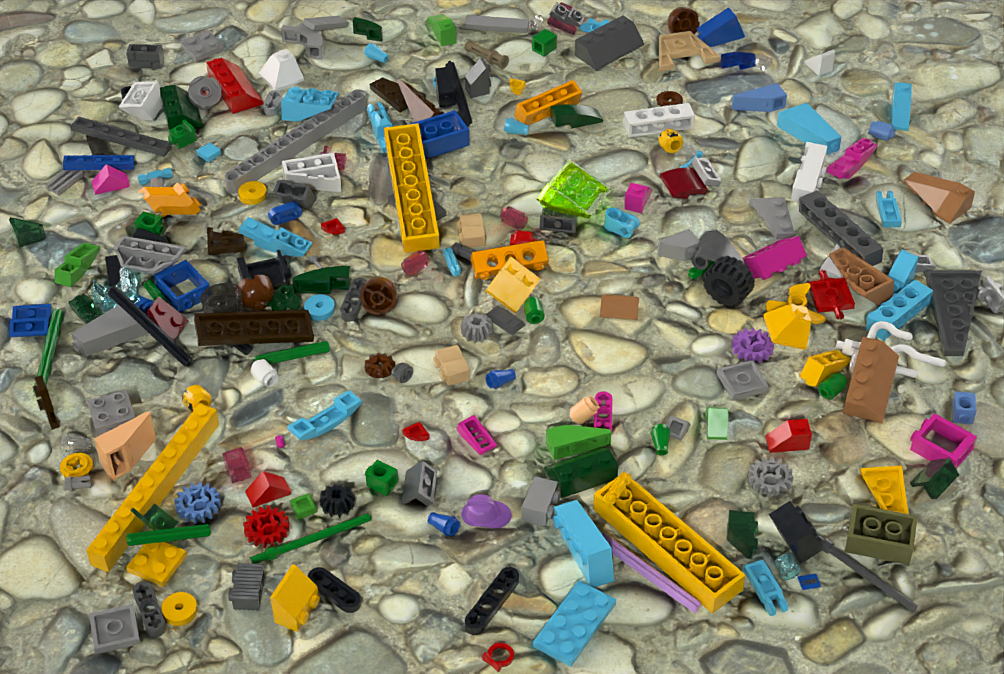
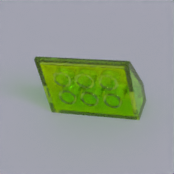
M569 159L545 186L537 201L551 211L589 219L612 189Z

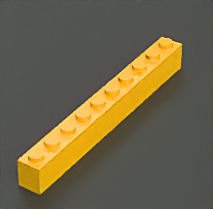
M200 403L197 405L86 549L91 566L110 572L128 548L126 535L128 533L140 532L218 428L217 409Z

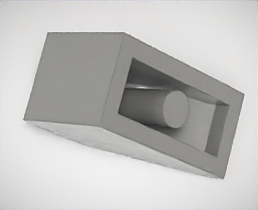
M688 229L659 240L657 254L661 257L686 261L696 255L700 240Z

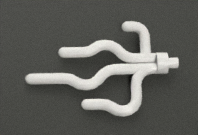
M879 321L873 324L867 338L875 339L877 331L885 329L898 338L911 340L913 337L911 333L899 330L886 321ZM846 339L845 342L837 340L835 348L842 349V354L852 356L849 365V374L852 377L861 342ZM898 344L891 347L895 353L905 352L915 360L940 367L946 366L944 359L918 353L911 346ZM897 366L895 373L913 378L918 376L916 370Z

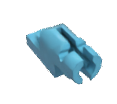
M377 102L379 111L375 112L374 106L371 103L367 107V112L372 123L373 134L382 153H385L387 151L384 128L393 126L383 104Z

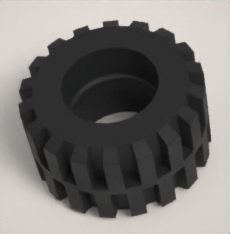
M720 257L703 275V282L705 283L703 286L707 289L708 295L726 307L740 305L755 286L752 271H749V267L745 266L741 260L738 261L735 257Z

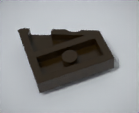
M207 227L208 255L245 252L244 235L225 230L219 233L213 231V228Z
M42 375L34 377L36 386L32 387L36 398L40 397L37 400L40 411L44 410L51 429L59 428Z

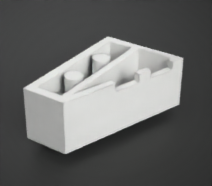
M806 142L805 154L802 155L801 159L802 164L800 169H798L793 185L791 201L799 203V198L816 190L819 191L818 188H821L823 182L821 177H825L827 167H824L827 146Z
M334 152L282 161L284 180L290 181L293 184H305L311 190L341 192V180Z

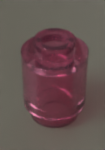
M510 206L504 208L500 214L501 222L515 229H523L528 221L525 213Z
M420 250L414 252L401 263L402 270L407 275L416 274L428 266V255Z

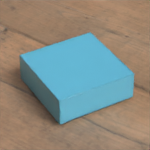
M209 142L197 150V155L210 162L221 155V150Z

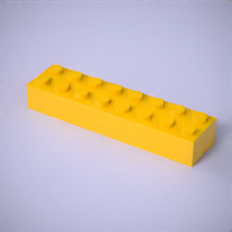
M419 123L384 128L385 145L404 253L439 249V232Z
M618 477L594 493L593 510L690 595L699 600L712 614L743 591L746 575L632 478L631 482L625 486L626 488L619 498L615 499L616 502L612 506L603 503V496L606 492H609L608 490L616 479H619Z

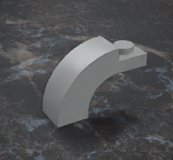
M301 23L299 27L282 26L283 42L301 44L306 47L308 58L323 59V38L318 30L313 31Z

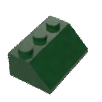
M176 85L160 88L161 105L168 130L182 124L183 120L190 123L194 129L203 128L198 108L189 100L187 91Z
M598 448L545 466L544 470L550 480L558 482V491H561L560 497L562 499L611 482L618 476V462L610 449Z

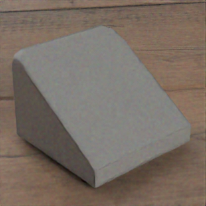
M670 415L666 424L670 430V437L682 441L691 426L688 421Z

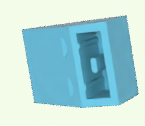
M289 88L281 101L282 120L299 122L329 110L337 99L339 92H333L332 90L318 91L314 88Z

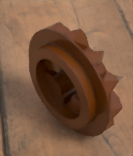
M664 91L658 94L656 101L657 105L661 107L683 104V97L674 91Z
M377 353L376 356L370 355L369 360H365V372L373 378L388 377L392 374L395 361H393L392 356L387 357L386 353L383 355ZM377 363L382 364V369H380Z

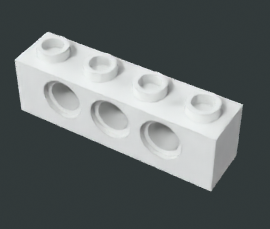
M690 103L625 111L623 126L628 138L657 134L666 129H674L676 131L693 129L695 115Z

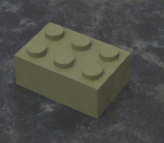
M853 504L845 552L910 565L914 550L918 516Z

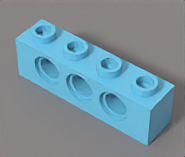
M916 279L910 284H906L901 291L894 293L887 302H883L877 310L868 314L866 330L869 331L871 326L879 321L889 322L897 329H900L930 304L933 290ZM879 329L876 337L885 341L892 334L885 329Z

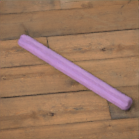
M602 533L611 546L613 555L693 613H696L701 608L702 603L609 535Z

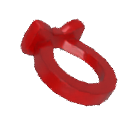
M495 643L490 646L488 652H484L482 655V660L493 666L497 672H500L502 667L510 665L514 659V651L506 643ZM502 648L509 652V657L504 661L497 662L492 659V653L494 650Z

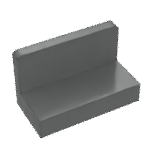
M424 461L408 469L405 474L402 503L407 504L416 498L427 506L434 502L437 470Z

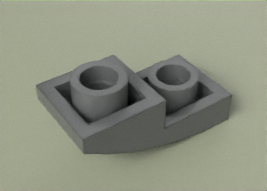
M558 2L555 3L549 13L550 16L558 21L580 27L586 17L574 7L569 11Z

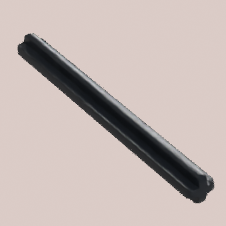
M448 61L445 67L452 66L455 100L463 122L469 127L473 121L454 62Z
M113 286L108 290V295L183 366H188L192 362V357L117 287Z

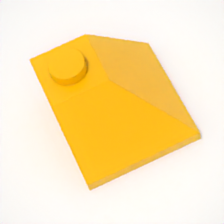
M788 304L766 312L763 315L772 343L802 350L807 348L812 322L807 307Z

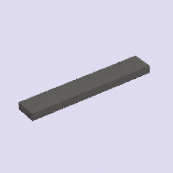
M77 117L70 125L71 131L163 157L172 148L171 142L82 117Z

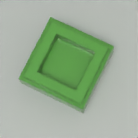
M310 494L290 500V506L298 520L317 513V508Z

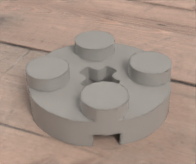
M199 76L191 81L188 97L194 106L200 110H206L215 107L219 103L222 89L214 78ZM201 90H204V91H207V90H208V91H209V92H208V95H207V96L202 95V91H201Z

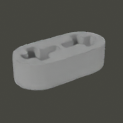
M273 90L268 93L263 104L265 115L275 116L279 113L283 99L281 91Z

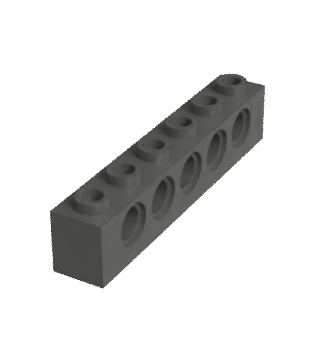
M816 190L799 198V212L840 248H846L871 266L882 262L883 247L819 191Z

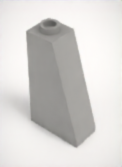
M119 305L71 333L73 348L77 352L80 351L84 356L95 354L149 334Z

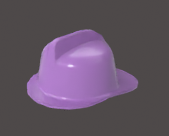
M484 494L475 495L467 500V504L461 512L462 519L468 525L488 528L504 527L510 522L512 517L511 510L507 505L494 501Z

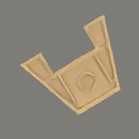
M691 31L659 36V72L673 70L674 63L672 59L700 55L705 64L720 62L721 60L719 54Z

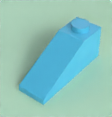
M895 82L891 112V125H894L893 129L909 130L912 84Z

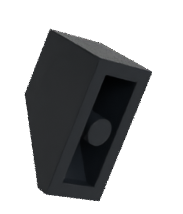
M452 66L435 68L436 96L439 107L456 105Z

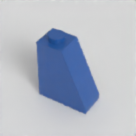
M729 7L696 28L699 34L697 37L709 47L745 37L737 16Z

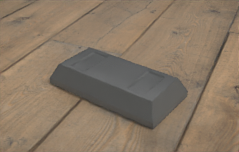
M498 305L486 314L494 324L511 335H514L525 326L520 319Z

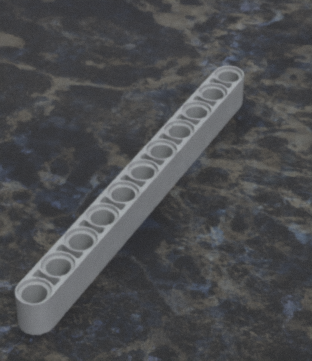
M361 89L353 90L336 101L331 109L314 115L226 172L224 176L227 191L231 194L238 193V189L242 184L259 180L282 165V161L291 159L366 109L365 91Z

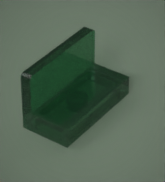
M950 458L932 460L910 484L912 487L924 486L931 499H938L959 476V473Z
M155 503L144 515L134 507L130 510L153 530L174 528L179 523Z

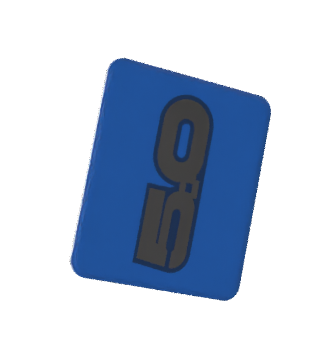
M817 574L797 577L802 590L821 587Z

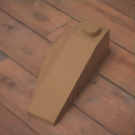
M844 247L829 254L830 259L851 288L878 306L883 302H887L892 297L894 291L893 279Z

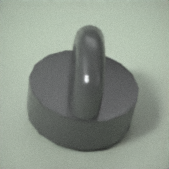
M399 363L392 369V376L400 383H406L413 375V367L407 363Z

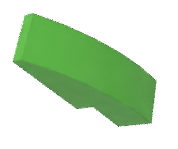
M84 242L65 255V263L55 269V283L72 287L77 283L95 260L100 251V246Z

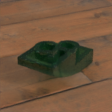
M85 294L78 295L68 302L71 309L85 324L104 314V312L95 307L93 300Z

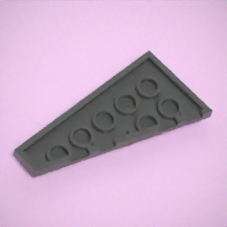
M926 270L927 286L933 290L931 303L944 356H964L982 270Z

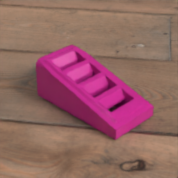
M475 415L458 423L457 432L480 456L497 447L495 441ZM484 443L488 444V446L481 448V445Z

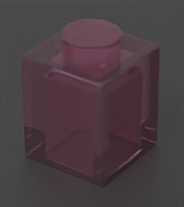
M242 447L222 453L224 465L232 484L252 477L250 464Z

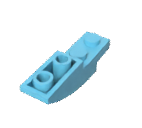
M247 217L239 227V233L253 239L255 246L276 253V250L280 249L282 255L300 257L304 256L312 246V242L280 227L277 231L250 217Z

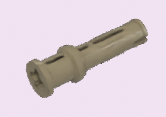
M467 41L465 44V50L487 59L489 64H495L500 69H505L509 63V57L500 55L496 50L490 51L472 41Z

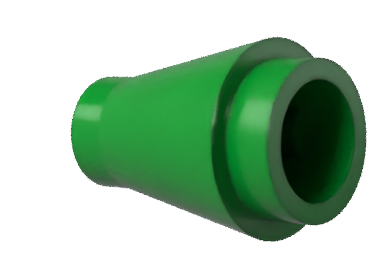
M665 424L654 425L650 435L656 449V454L660 456L668 454L670 430Z

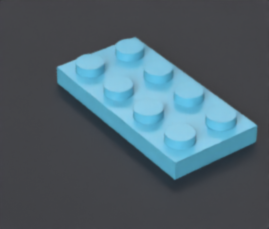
M578 580L535 638L533 647L572 667L616 605V599Z

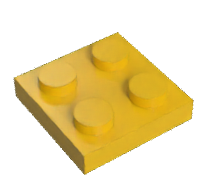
M166 542L144 544L126 566L127 572L164 587L185 560L187 553L186 550Z

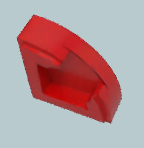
M337 218L321 223V229L329 234L345 233V228Z
M421 422L402 429L403 435L410 440L426 441L430 439L429 433Z

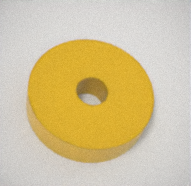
M249 181L239 187L238 195L242 203L256 205L266 199L267 191L263 183Z
M177 592L169 595L163 601L161 611L164 620L168 624L183 626L190 623L196 617L198 607L195 598L191 594Z

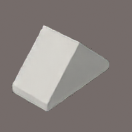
M835 50L815 56L804 62L818 76L829 73L833 70Z

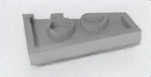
M785 197L749 200V205L751 208H755L758 217L765 221L766 227L775 239L794 237L795 232Z

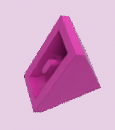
M107 164L92 180L95 195L130 187L126 173Z

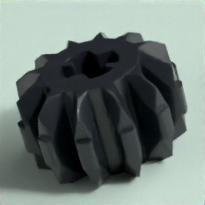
M334 483L332 487L326 485L325 490L321 491L319 503L324 514H329L331 518L338 515L340 518L342 514L348 515L349 510H353L355 495L350 486L345 487L343 483L337 486Z

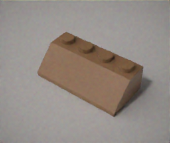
M862 336L843 414L883 423L899 360V355L883 341Z

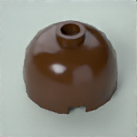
M678 7L668 16V30L671 34L691 31L695 35L697 32L696 28L700 26V22H698L699 16L691 8Z
M255 275V279H243L235 286L239 302L249 309L261 310L265 308L272 300L274 293L270 278L265 275Z
M380 276L367 280L362 286L359 295L363 308L374 315L389 313L395 307L398 297L397 289L393 282Z

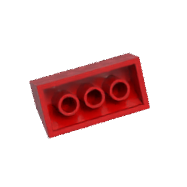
M222 57L206 62L208 77L214 78L220 84L222 89L221 97L232 114L264 104L238 65Z

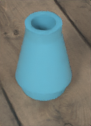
M369 43L366 46L364 55L367 58L384 64L388 61L389 55L376 44Z
M512 117L511 119L506 118L503 131H506L508 134L527 135L529 125Z

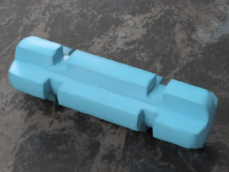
M165 168L163 171L157 170L149 172L147 175L140 174L138 175V181L140 185H144L147 182L151 183L150 179L152 178L168 179L172 178L173 174L170 168Z
M444 248L443 256L451 270V274L453 276H460L461 267L458 265L459 263L452 248Z

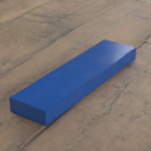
M64 155L63 170H102L106 164L117 170H134V155Z

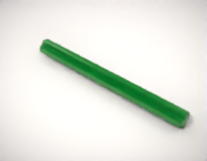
M54 309L52 312L37 376L42 375L45 385H47L64 316L62 309Z

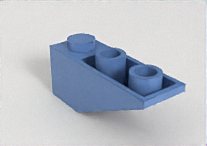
M778 83L733 95L732 110L772 112L783 109L786 106L787 94Z

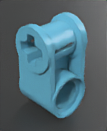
M608 208L605 212V229L624 238L631 237L633 230L637 229L640 225V221L636 216L623 212L618 208Z

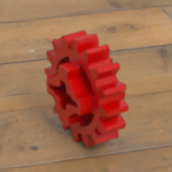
M267 506L266 510L259 507L258 512L252 510V516H246V522H243L245 537H248L249 543L254 541L256 547L259 544H262L263 548H266L267 544L274 546L276 541L281 544V537L287 538V532L290 531L289 518L285 516V511L279 512L278 507L271 510L270 506Z

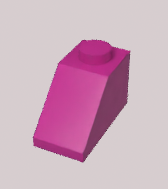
M630 183L625 193V210L642 214L652 189L648 186Z

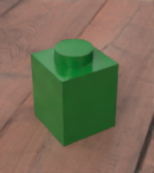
M546 29L532 37V51L543 57L557 48V35Z

